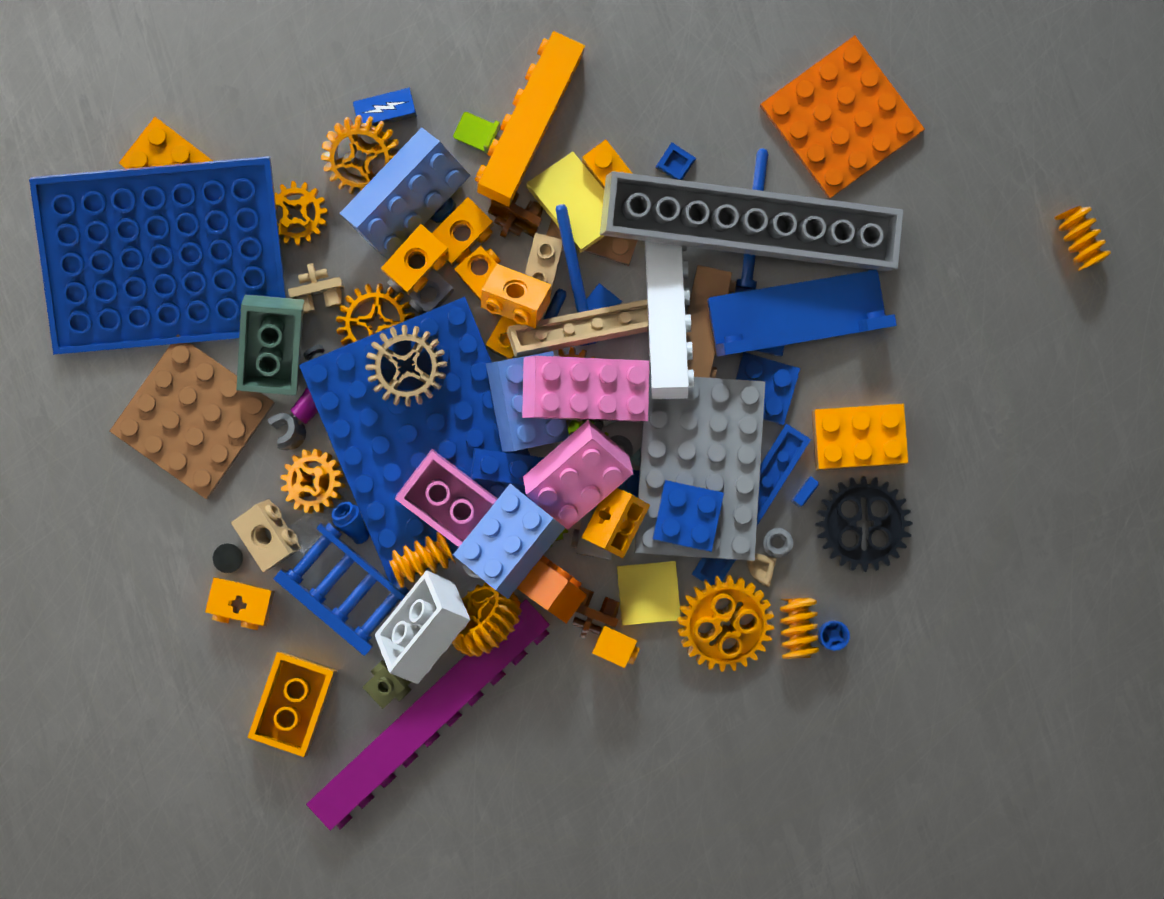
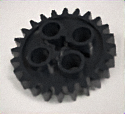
M861 476L859 484L851 477L849 478V487L839 482V493L832 489L828 491L832 498L831 501L821 500V503L827 508L826 510H818L816 512L819 516L824 517L823 521L815 523V526L821 527L824 532L817 535V538H826L827 542L821 548L822 550L828 548L833 550L829 556L830 559L837 556L841 557L839 566H843L849 561L850 571H854L858 564L861 565L862 572H867L868 564H871L873 569L877 571L879 570V561L889 566L888 556L891 555L896 559L900 557L896 551L897 547L907 548L906 544L901 540L902 538L911 537L910 533L904 531L905 527L913 525V522L904 519V516L911 513V510H902L901 506L906 502V499L896 500L895 497L898 494V489L891 492L887 491L889 482H885L879 487L878 477H874L870 484H867L865 476ZM863 497L866 499L865 519L866 521H871V527L865 530L867 543L865 551L861 548L862 527H857L856 524L857 521L862 520L861 498ZM845 501H851L856 506V514L852 518L844 516L841 511V506ZM881 501L886 507L884 516L876 517L871 512L873 502ZM847 530L854 532L857 537L856 544L851 548L846 547L841 539L843 533ZM876 530L882 531L886 535V543L882 547H877L872 543L871 537Z

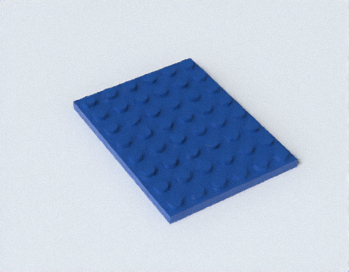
M270 156L38 176L29 179L53 355L236 339L240 335L241 304L245 294L287 298Z
M465 297L392 326L395 327L397 335L402 334V325H407V334H413L414 326H418L419 332L417 336L421 338L426 331H429L430 336L426 341L429 344L434 339L439 341L438 345L433 347L434 352L441 349L445 352L444 355L437 357V361H446L447 366L438 367L437 371L445 373L446 377L445 379L435 378L434 381L441 385L439 390L435 389L432 385L428 388L433 394L432 398L429 399L424 392L420 394L422 404H418L416 397L413 396L410 397V406L405 405V397H400L399 404L394 405L395 395L390 394L389 398L385 401L382 397L387 391L386 389L382 388L377 393L373 390L379 384L378 379L373 382L368 381V377L376 373L375 370L369 371L365 369L367 364H375V360L366 357L367 353L377 355L378 350L373 348L371 344L373 342H377L381 346L384 344L379 336L381 333H384L388 339L392 338L393 336L390 333L391 327L299 364L386 575L392 584L397 581L389 560H392L393 550H396L400 556H403V546L406 545L411 551H415L414 541L416 540L423 547L426 546V536H429L434 542L437 541V530L395 500L398 492L430 450L436 451L469 477L471 476L474 448L502 452L486 363H491L492 361ZM408 340L399 341L388 348L399 355H405L410 352L416 342ZM423 348L417 358V365L423 372L430 375L432 368L431 358L427 350ZM416 352L410 358L408 357L406 361L399 360L393 356L398 361L397 366H401L397 379L407 370L413 371L418 375L420 374L414 370L415 365H411L414 363L412 358ZM382 356L381 371L388 383H390L395 375L396 367L389 359ZM408 376L402 380L397 389L413 390L423 385L424 382L415 377ZM528 448L507 451L508 453L530 455ZM471 478L496 498L501 496L509 484H512L526 496L525 485ZM446 538L450 550L454 554L459 547Z

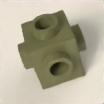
M384 659L370 671L374 676L362 687L382 709L395 698L400 702L412 690L408 686L411 681L389 673Z

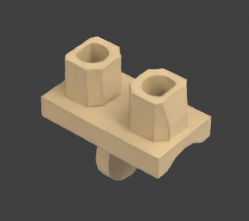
M313 263L307 264L308 273L298 275L300 284L311 281V284L288 289L291 299L304 300V314L316 311L312 296L320 294L324 295L327 308L342 305L341 289H344L341 278L336 277L318 282V279L329 277L327 268L316 271Z

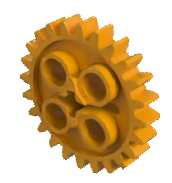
M731 575L727 576L725 583H722L719 576H716L714 585H711L705 579V589L703 590L694 586L693 588L697 595L695 597L686 595L685 598L689 606H680L681 612L686 616L677 618L678 623L684 626L677 631L679 636L685 637L681 641L683 647L690 646L687 651L689 656L697 655L696 661L699 665L707 660V667L710 670L717 663L721 672H724L726 664H730L733 671H736L737 662H741L744 667H747L746 658L749 656L757 661L758 658L755 651L757 649L763 652L766 651L762 641H771L772 638L766 631L774 629V625L767 621L772 619L774 614L772 611L766 610L771 604L768 600H762L764 593L761 590L754 593L756 586L752 582L745 587V581L742 577L734 584ZM719 599H729V603L725 608H715ZM742 602V605L736 608L737 603ZM743 615H753V619L749 624H739ZM730 620L731 624L729 626H721L720 623L722 621L728 622ZM702 623H712V627L708 632H698V628ZM716 638L715 643L713 645H710V641H713ZM726 639H736L733 647L729 649L722 647Z

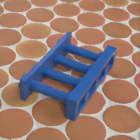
M320 523L316 529L323 535L293 569L290 568L286 571L282 568L273 579L365 656L373 647V644L369 641L372 638L371 633L395 605L404 599L410 590L405 586L401 588L398 581L392 584L384 575L340 539L342 533L331 523H328L326 526ZM331 543H334L345 555L317 588L313 587L309 591L301 584L304 580L302 576ZM356 562L368 574L340 607H335L332 610L324 603L326 600L325 595L349 567ZM377 581L380 582L391 593L362 627L358 626L354 629L346 622L349 619L348 614Z

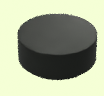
M222 544L213 553V564L223 573L235 572L242 565L243 554L234 544Z

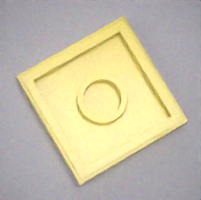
M676 561L617 566L622 625L677 621V618L681 617Z

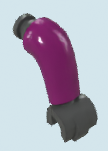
M316 345L306 350L303 356L305 360H311L324 355L325 350L322 345ZM308 386L290 409L292 412L290 415L279 413L267 419L269 424L276 429L284 424H288L287 433L279 437L277 441V448L280 450L298 448L306 438V429L303 423L307 424L318 413Z

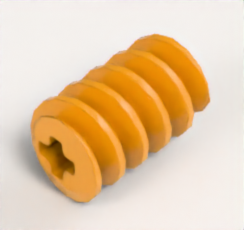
M1077 206L1054 217L1055 220H1064L1058 227L1059 231H1069L1063 240L1065 242L1074 241L1068 248V251L1070 253L1079 252L1073 259V262L1083 263L1084 265L1078 271L1104 261L1111 254L1110 250H1100L1106 243L1105 239H1095L1101 232V229H1091V226L1097 221L1096 218H1086V215L1092 210L1091 207L1082 208Z
M436 532V542L429 536H426V546L424 547L416 540L414 541L415 551H411L405 545L403 546V556H400L396 550L392 551V560H389L401 588L405 586V577L411 583L416 582V572L422 576L426 568H429L436 574L438 572V563L444 569H448L449 558L456 564L445 536Z
M812 598L780 599L788 602L787 605L780 607L781 612L788 614L787 617L780 620V623L789 626L788 629L781 631V635L790 638V640L781 644V647L790 649L789 653L782 655V659L813 658L811 655L819 652V647L813 646L811 643L819 640V636L810 633V631L818 628V624L809 621V619L818 616V612L810 610L809 607L817 604V600Z

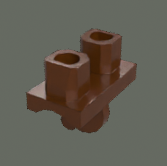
M516 192L510 207L492 199L488 213L495 216L494 223L503 228L500 233L501 237L506 238L509 232L520 237L522 232L534 238L542 221L543 207L534 200H530L525 209L518 206L516 202L520 194Z
M580 586L579 589L586 593L587 596L576 612L587 616V619L585 621L574 617L572 625L582 629L580 637L585 639L588 631L600 635L602 627L593 624V619L616 628L619 620L616 617L620 602L605 596L600 611H596L588 607L594 592Z

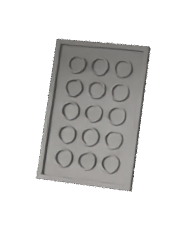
M649 374L648 421H643L638 498L650 504V507L636 532L634 553L755 561L765 398L764 381L694 377V388H688V398L651 399V375ZM665 480L724 493L712 552L652 539Z

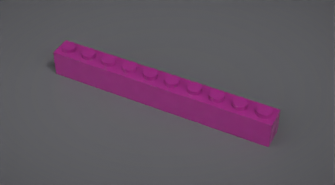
M527 599L520 604L522 612L518 616L520 621L513 626L515 631L507 635V640H503L499 644V648L493 647L489 654L483 652L479 657L476 655L471 657L465 655L306 804L330 831L335 826L339 830L342 829L353 818L349 813L357 805L363 809L374 799L375 796L371 792L381 785L384 789L397 777L393 772L401 764L407 768L418 757L415 751L422 744H425L428 748L441 736L437 732L438 729L445 723L449 727L462 716L459 710L466 703L472 707L484 696L481 689L490 682L494 686L506 675L503 669L510 662L516 666L528 654L524 649L532 641L538 645L550 634L546 630L550 624Z

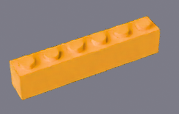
M555 31L552 32L549 40L546 38L542 40L537 52L540 58L536 65L531 63L525 76V80H528V83L524 90L518 89L512 103L516 107L512 115L506 114L500 126V130L503 131L500 140H493L487 153L491 158L487 166L481 165L476 174L475 181L478 182L477 193L510 207L583 57L585 45Z

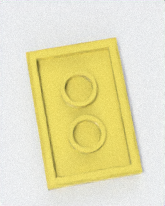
M571 152L526 183V188L558 227L556 206L559 204L566 205L575 248L579 253L604 237L600 235L604 188L574 152Z

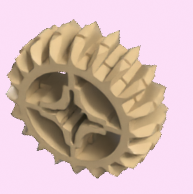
M402 325L401 335H397L395 327H391L390 333L393 337L388 339L384 333H381L379 336L384 344L382 346L377 342L371 344L373 348L378 350L377 355L368 352L366 356L369 359L375 360V364H367L365 366L366 370H375L376 373L369 376L368 381L373 382L377 379L379 381V384L373 390L377 393L382 388L386 389L387 391L382 397L385 401L389 398L390 394L395 395L394 405L399 404L400 397H405V405L410 406V397L413 396L416 397L418 404H422L420 394L424 392L429 399L432 398L433 394L428 388L432 385L435 389L439 390L441 385L434 381L435 378L445 379L446 377L445 373L437 371L438 367L447 366L446 361H437V357L445 354L444 350L441 349L436 352L433 350V347L439 343L438 339H434L429 344L426 341L430 336L429 331H426L422 338L418 337V326H414L413 334H407V325ZM408 340L416 342L410 352L405 355H399L388 348L399 341ZM423 348L427 350L431 358L432 368L430 375L423 372L417 365V358ZM416 352L412 358L414 363L411 365H415L414 370L420 374L418 375L413 371L407 370L397 379L401 366H397L398 361L393 356L399 360L406 361L408 357L410 358ZM382 356L389 359L396 367L395 375L390 383L385 380L381 371ZM408 376L415 377L424 382L423 385L413 390L397 389L402 380Z

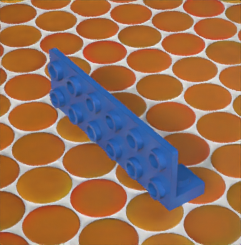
M877 270L714 296L707 299L717 357L897 326L895 314H885Z

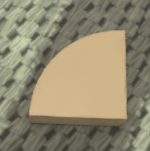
M755 553V561L746 560L752 577L761 585L769 587L777 558Z

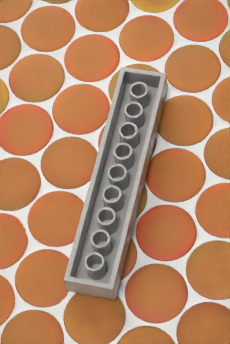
M612 171L606 175L600 235L889 272L898 268L904 209Z

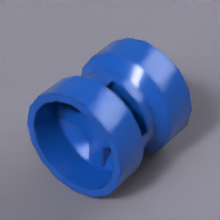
M839 621L823 623L817 633L820 645L832 651L843 649L850 639L847 626Z

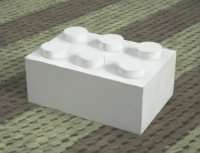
M426 570L376 632L375 637L389 673L418 684L430 672L440 656L447 651L457 635L465 629L470 621V617L453 581Z

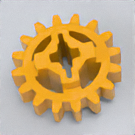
M292 181L291 188L289 189L281 184V193L277 194L275 192L276 209L278 210V207L283 210V218L278 223L280 238L284 236V243L286 245H289L291 240L294 239L296 245L301 246L302 239L304 238L309 243H312L311 235L313 233L318 236L322 235L318 229L319 225L327 226V222L322 219V216L329 214L328 209L321 208L326 202L324 197L316 199L319 191L314 188L309 192L306 182L302 184L301 188H298L296 182ZM292 195H302L298 200L287 199V197ZM313 204L316 211L314 221L309 217V210ZM286 206L297 211L301 208L300 212L305 222L297 217L292 218L290 210ZM303 227L306 229L298 233L291 232L293 228Z
M314 449L312 454L308 450H302V458L293 455L294 464L284 465L289 471L288 475H281V479L287 481V485L281 487V491L289 492L285 500L290 503L295 502L294 509L301 511L304 508V512L312 514L314 509L318 513H324V505L333 508L332 499L342 498L337 492L338 488H345L346 484L339 482V478L345 476L343 471L337 470L340 462L337 460L331 461L332 454L325 452L322 455V451ZM319 462L323 465L313 468L309 463ZM313 495L317 500L307 501L304 497Z

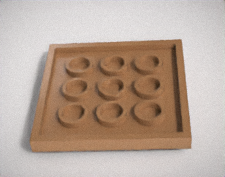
M191 343L170 344L109 432L199 495L208 499L272 409L275 402L261 392L236 390L237 375Z

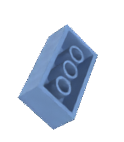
M421 127L340 214L376 251L388 260L420 224L424 225L470 177V174L438 139Z

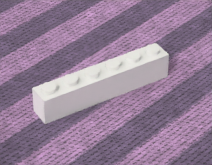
M645 241L651 399L688 398V388H694L693 369L688 370L687 360L693 359L692 342H686V333L691 332V314L685 315V305H690L689 287H684L683 278H688V260H682V251H687V246Z

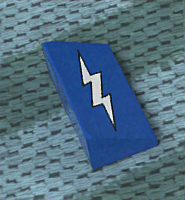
M410 87L353 102L356 116L361 115L363 123H366L368 117L372 116L374 120L372 125L376 127L380 121H383L385 125L417 117Z

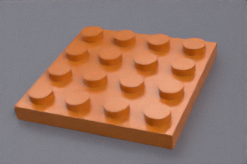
M855 35L760 104L762 110L829 200L925 130Z

